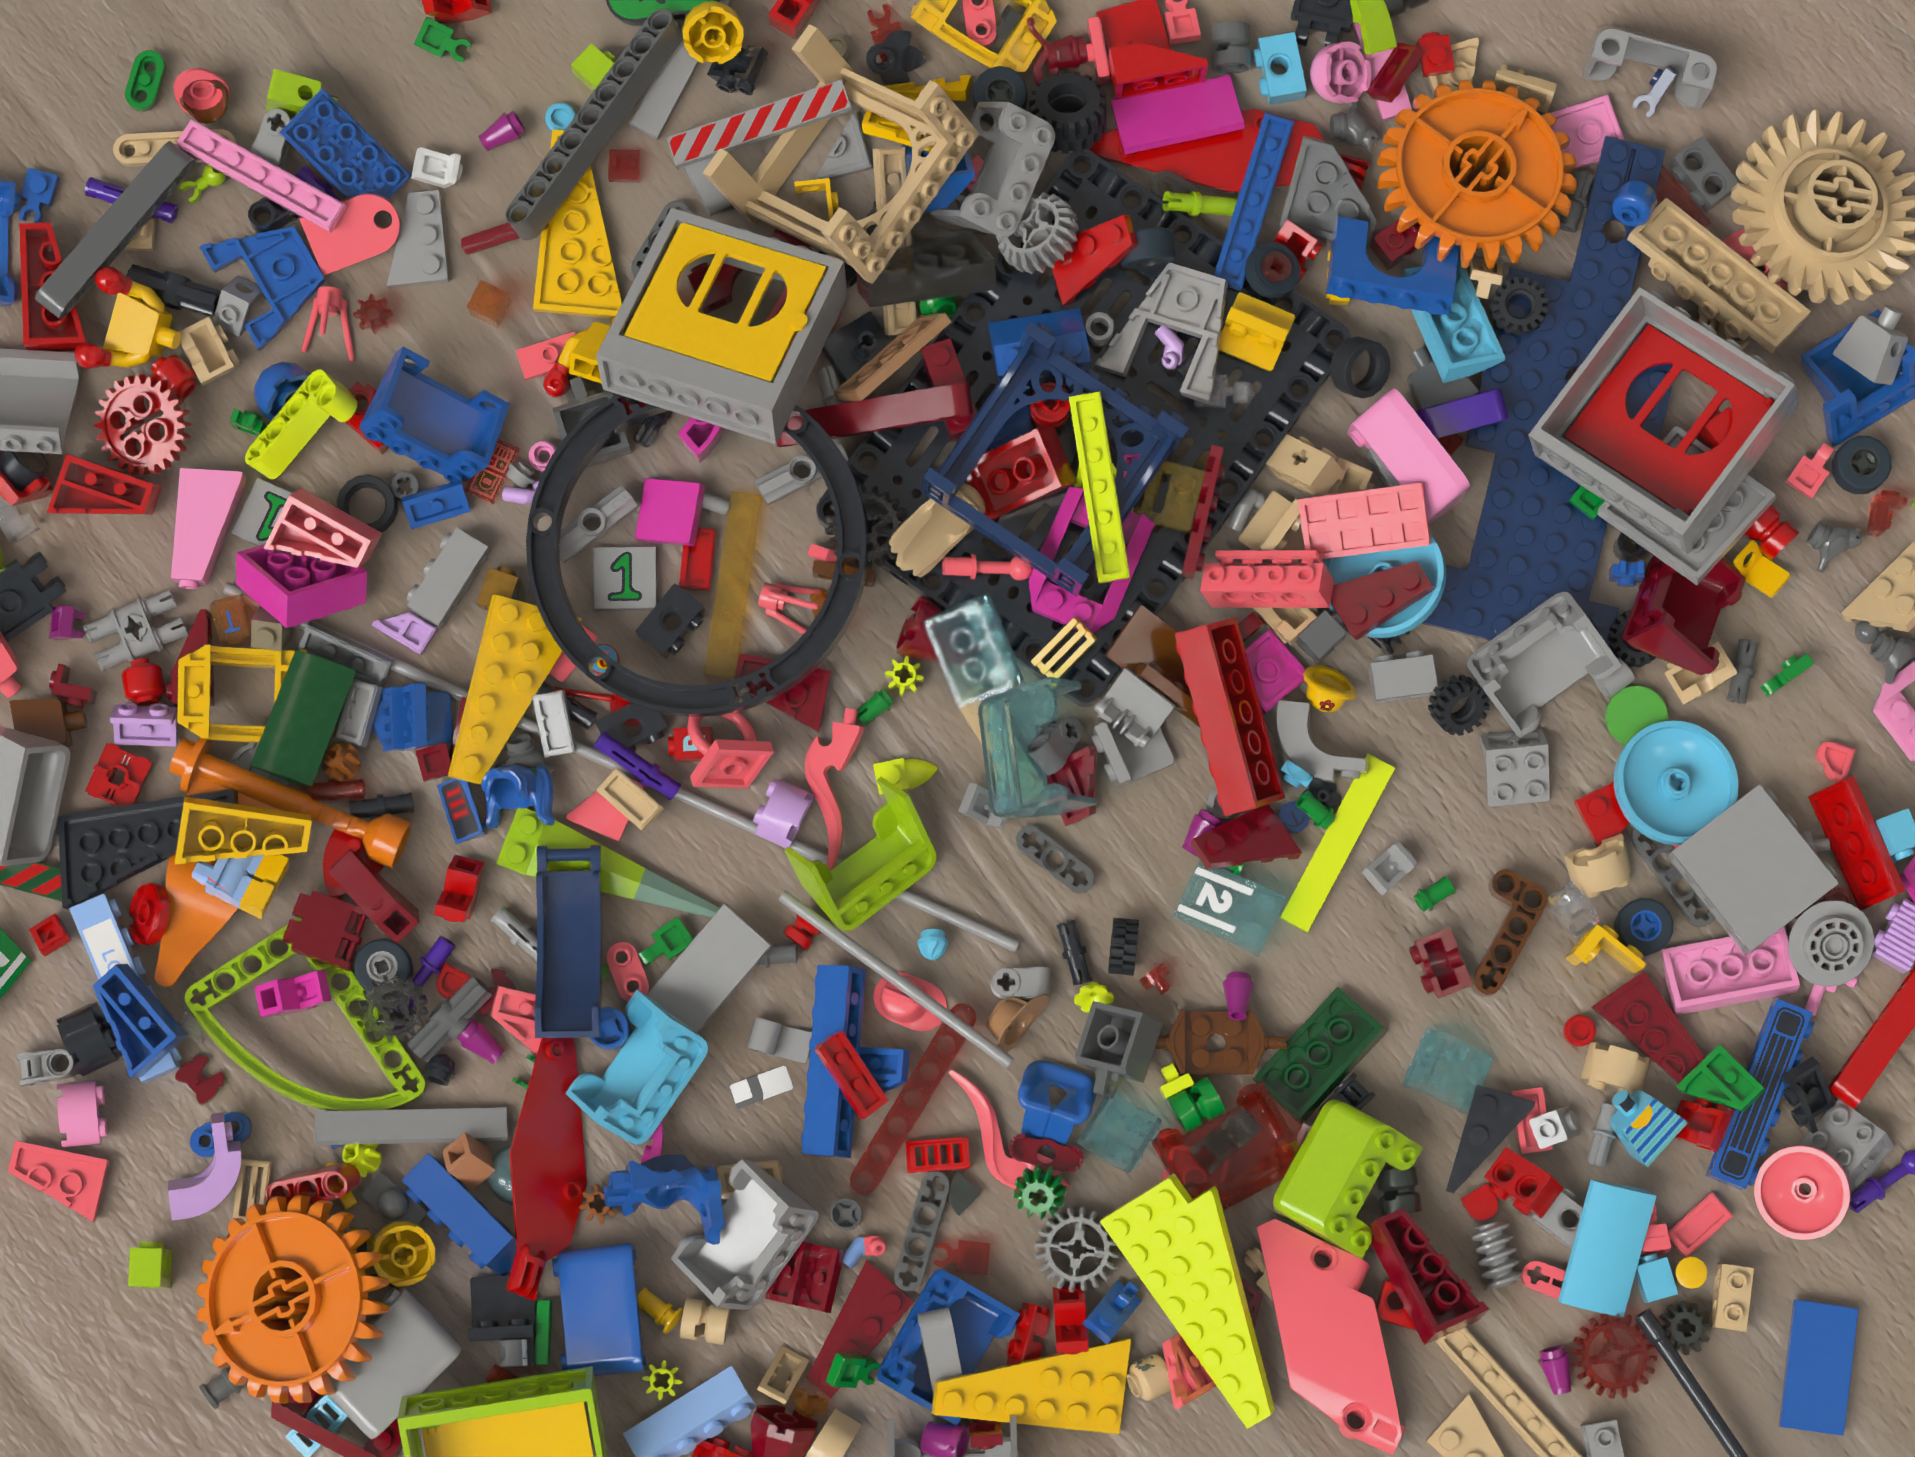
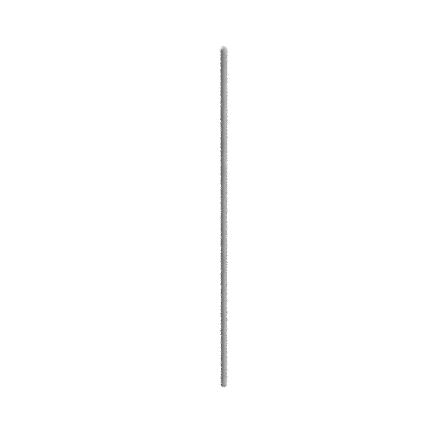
M227 583L223 594L256 609L260 606L240 587L231 583ZM310 620L321 627L394 659L391 670L419 683H425L426 686L439 692H447L452 698L459 701L462 700V697L467 698L468 691ZM310 621L301 623L296 627L305 630L306 625ZM522 716L516 727L540 737L538 723ZM575 740L577 751L574 753L613 771L617 767L629 778L641 782V779L601 751ZM680 787L677 794L673 797L754 835L756 833L758 824L754 823L752 819ZM794 839L790 848L812 861L819 860L827 865V853ZM838 859L835 867L843 861ZM905 890L896 897V899L1010 951L1015 952L1020 942L911 891Z

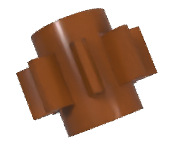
M344 742L332 744L326 749L323 756V763L327 765L323 772L333 780L338 779L340 782L343 779H352L361 768V761L357 758L361 752L352 744L347 745Z
M595 1185V1193L591 1195L586 1192L582 1193L587 1198V1202L579 1206V1208L583 1210L588 1209L590 1212L586 1220L591 1221L594 1216L599 1217V1222L604 1224V1216L609 1214L616 1217V1214L611 1210L612 1207L604 1206L602 1213L591 1207V1203L596 1202L597 1196H600L605 1201L604 1193L600 1192L598 1185Z

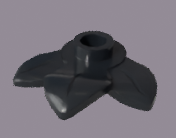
M893 31L888 34L883 43L873 45L867 52L866 62L868 67L873 72L881 75L885 85L909 83L907 72L918 68L926 62L924 54L918 48L909 45L911 31ZM884 53L886 55L885 60L881 63L876 62L877 55Z

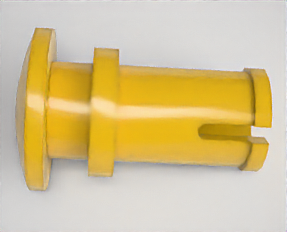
M1687 1257L1678 1263L1674 1274L1682 1286L1693 1289L1704 1284L1708 1272L1702 1260L1696 1257Z
M646 1287L638 1294L639 1307L655 1319L654 1323L658 1326L661 1324L664 1326L662 1333L666 1335L678 1325L683 1315L684 1309L682 1307L675 1311L673 1309L674 1305L670 1302L664 1303Z

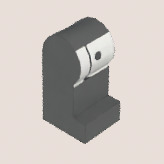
M535 1338L499 1340L501 1368L536 1367Z

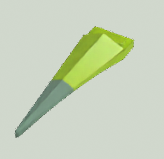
M517 808L496 865L536 878L537 846H547L548 849L590 848L591 845L601 844L556 820L553 825H545L540 821L535 811L527 808ZM601 845L602 893L710 918L720 909ZM548 861V870H591L590 861Z

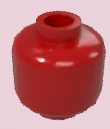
M177 355L167 358L162 356L151 367L152 376H157V383L166 380L168 381L166 390L177 389L174 396L175 399H186L197 386L194 369Z
M148 658L131 661V666L126 668L121 674L125 697L137 706H147L159 702V697L165 693L162 668L158 664L150 663Z

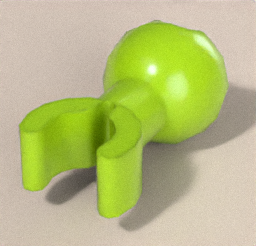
M206 165L199 179L195 182L186 181L179 188L183 192H186L189 188H194V195L188 201L196 204L201 199L203 190L209 186L223 184L226 180V175L222 172L218 173V170Z

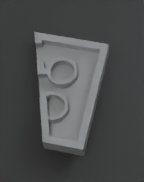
M439 190L408 193L388 277V289L449 282L441 193Z

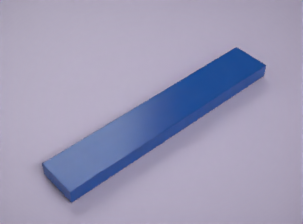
M1267 112L1264 114L1213 275L1226 279L1228 287L1238 291L1242 290L1246 277V259L1255 249L1294 124L1292 120Z

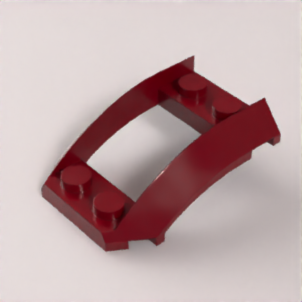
M310 1384L312 1402L299 1403L295 1401L290 1395L289 1388L288 1403L280 1404L272 1401L271 1418L344 1457H398L403 1448L397 1418L377 1437L369 1438L364 1448L307 1419L308 1412L313 1408L320 1395L311 1388Z

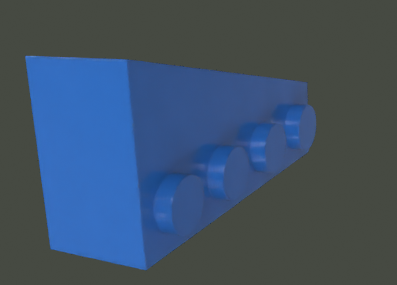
M427 1153L402 1179L409 1187L405 1193L418 1205L424 1202L430 1208L426 1214L437 1225L441 1226L444 1223L451 1230L447 1235L459 1247L465 1244L472 1251L469 1257L481 1269L488 1266L499 1275H506L512 1268L517 1251L516 1238L509 1233L510 1230L502 1222L488 1212L487 1207L467 1191V1188L456 1177L447 1172V1168Z

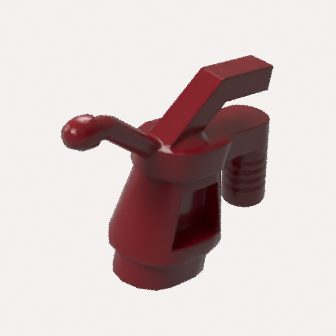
M1032 17L1027 19L1030 32L1042 45V51L1032 66L1036 86L1043 79L1041 67L1044 62L1048 75L1053 73L1059 75L1058 68H1078L1080 64L1088 62L1083 36L1075 37L1069 35L1053 43L1046 42L1035 29L1034 19Z

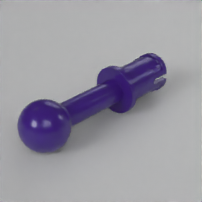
M439 936L425 957L421 956L419 959L423 966L405 991L398 992L392 996L390 1009L395 1015L400 1017L410 1015L415 1008L414 998L433 972L438 974L442 972L441 966L456 947L449 939Z
M1915 1150L1905 1152L1901 1158V1163L1879 1179L1867 1178L1866 1184L1851 1193L1850 1200L1852 1201L1849 1205L1851 1209L1859 1213L1876 1199H1884V1190L1907 1174L1915 1175Z

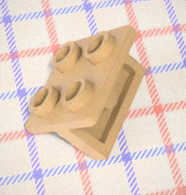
M1272 491L1264 505L1260 507L1240 535L1238 541L1250 550H1305L1298 499L1291 503L1277 492ZM1264 559L1269 563L1272 562V559ZM1292 559V561H1295V562H1298V561L1300 560V559Z

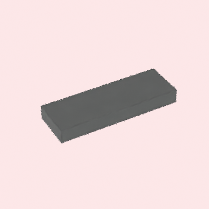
M311 621L306 625L297 649L299 651L307 650L308 654L356 670L354 678L382 688L386 684L394 659Z

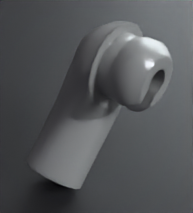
M704 493L701 510L707 509L725 515L730 501Z

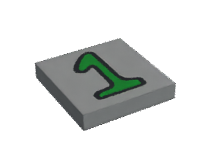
M257 478L231 534L256 546L265 545L289 495L292 493ZM276 549V552H283V553L292 554V552H287V551H282V550Z
M594 547V610H653L657 605L656 547Z

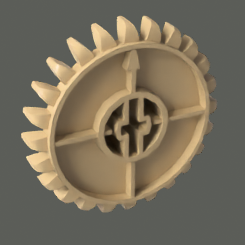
M1813 110L1804 119L1802 132H1800L1794 114L1784 120L1781 126V136L1773 124L1769 126L1762 135L1763 146L1755 140L1747 148L1746 155L1750 163L1743 160L1737 166L1736 176L1745 185L1737 183L1731 191V198L1735 202L1742 204V207H1738L1732 213V219L1736 224L1744 225L1745 232L1738 239L1741 245L1753 247L1755 253L1750 259L1753 265L1761 266L1765 264L1770 269L1767 277L1772 283H1777L1781 279L1788 282V293L1795 297L1803 290H1807L1810 300L1819 304L1827 298V294H1830L1831 300L1836 305H1843L1851 300L1850 292L1853 297L1862 301L1869 299L1874 294L1871 286L1880 291L1886 290L1894 283V280L1888 274H1903L1911 266L1898 256H1910L1915 253V241L1903 237L1904 235L1915 234V218L1906 217L1907 213L1915 210V195H1902V191L1915 181V172L1894 176L1892 172L1902 161L1906 153L1900 150L1882 159L1878 154L1888 136L1885 132L1874 137L1866 145L1862 143L1861 139L1866 127V120L1864 119L1859 120L1846 134H1842L1843 113L1840 111L1836 112L1828 120L1823 130L1820 128L1818 110Z

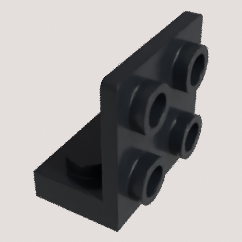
M509 1275L472 1277L470 1279L472 1328H469V1341L536 1338L535 1300H530L505 1290Z

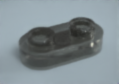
M1161 171L1155 174L1149 182V191L1161 200L1163 199L1164 192L1159 189L1160 182L1166 183L1168 191L1173 193L1189 194L1192 191L1200 192L1201 195H1205L1200 189L1172 171ZM1180 212L1189 219L1198 217L1197 215L1191 216L1188 212Z

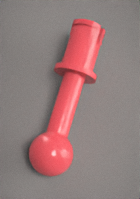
M971 554V557H944L942 560L943 575L970 576V579H975L976 573L1010 574L1015 580L1023 581L1028 579L1033 571L1031 566L1018 557H1014L1010 562L977 561L976 555Z

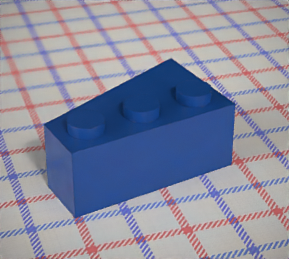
M116 964L92 985L107 1023H110L117 1040L115 1043L118 1050L122 1052L130 1079L142 1077L188 1036L128 964Z

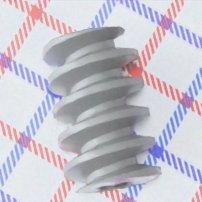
M1499 1221L1470 1228L1480 1230L1478 1234L1472 1237V1240L1483 1242V1245L1478 1247L1475 1252L1486 1255L1478 1264L1479 1266L1489 1267V1270L1481 1276L1485 1279H1492V1282L1484 1287L1485 1290L1515 1284V1280L1523 1275L1521 1271L1512 1270L1514 1266L1520 1263L1519 1259L1509 1258V1255L1517 1250L1515 1246L1506 1245L1508 1241L1514 1238L1513 1234L1503 1233V1230L1510 1226V1222Z

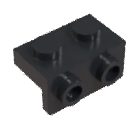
M1812 1056L1783 1074L1781 1078L1786 1088L1782 1090L1783 1095L1794 1109L1790 1112L1792 1118L1800 1128L1805 1126L1814 1134L1818 1131L1814 1118L1835 1104L1821 1066Z

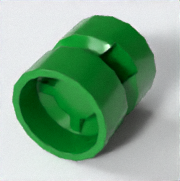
M1207 1076L1195 1082L1191 1086L1190 1091L1182 1090L1168 1097V1101L1186 1133L1201 1126L1204 1118L1212 1120L1226 1112L1220 1097Z

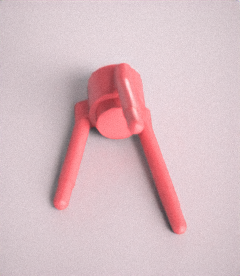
M329 286L318 288L317 298L313 299V309L301 348L302 352L305 353L308 350L318 314L321 315L319 333L320 335H325L328 316H337L338 311H340L348 360L350 362L355 360L347 315L348 301L342 299L341 289Z
M777 582L775 585L765 583L760 593L758 606L766 608L765 615L775 617L803 635L807 629L778 612V609L784 610L786 604L791 603L817 610L819 609L818 604L791 597L789 593L822 595V590L788 586Z

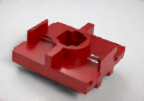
M106 743L97 765L95 764L93 767L94 772L85 792H88L87 794L117 805L116 807L133 805L137 801L153 763L142 756L131 754L115 744ZM117 769L126 772L120 786L112 783Z

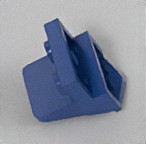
M413 683L404 687L383 689L372 725L379 742L383 746V752L412 751L445 742L446 744L451 743L452 718L450 694L447 692H427L425 683Z

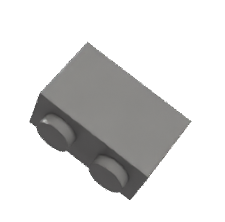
M1424 651L1407 653L1406 658L1394 660L1393 655L1376 657L1375 662L1371 663L1368 667L1374 704L1436 695L1433 689L1436 686L1438 687L1433 654L1425 655Z

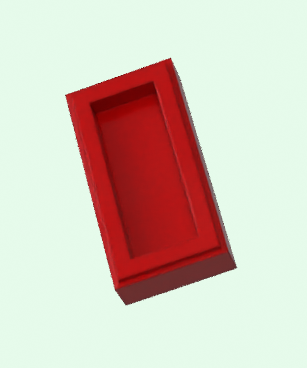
M698 527L695 546L683 545L680 588L710 592L716 529Z

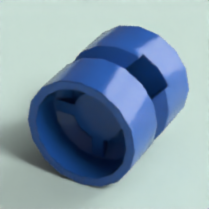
M604 1007L601 1008L599 1037L590 1038L601 1049L608 1051L618 1050L624 1046L630 1037L631 1026L626 1016L618 1009Z

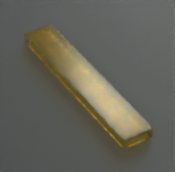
M731 491L704 675L730 679L735 677L762 503L761 495Z

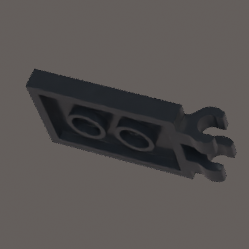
M1295 0L1291 12V20L1298 21L1295 31L1297 45L1307 46L1310 29L1327 32L1324 41L1325 47L1333 43H1339L1341 31L1351 32L1353 16L1350 0Z
M41 552L30 557L24 565H21L16 558L0 569V631L7 641L54 611V607L50 602L67 591L65 583L59 576L51 579L45 586L36 577L37 574L48 568L47 560Z

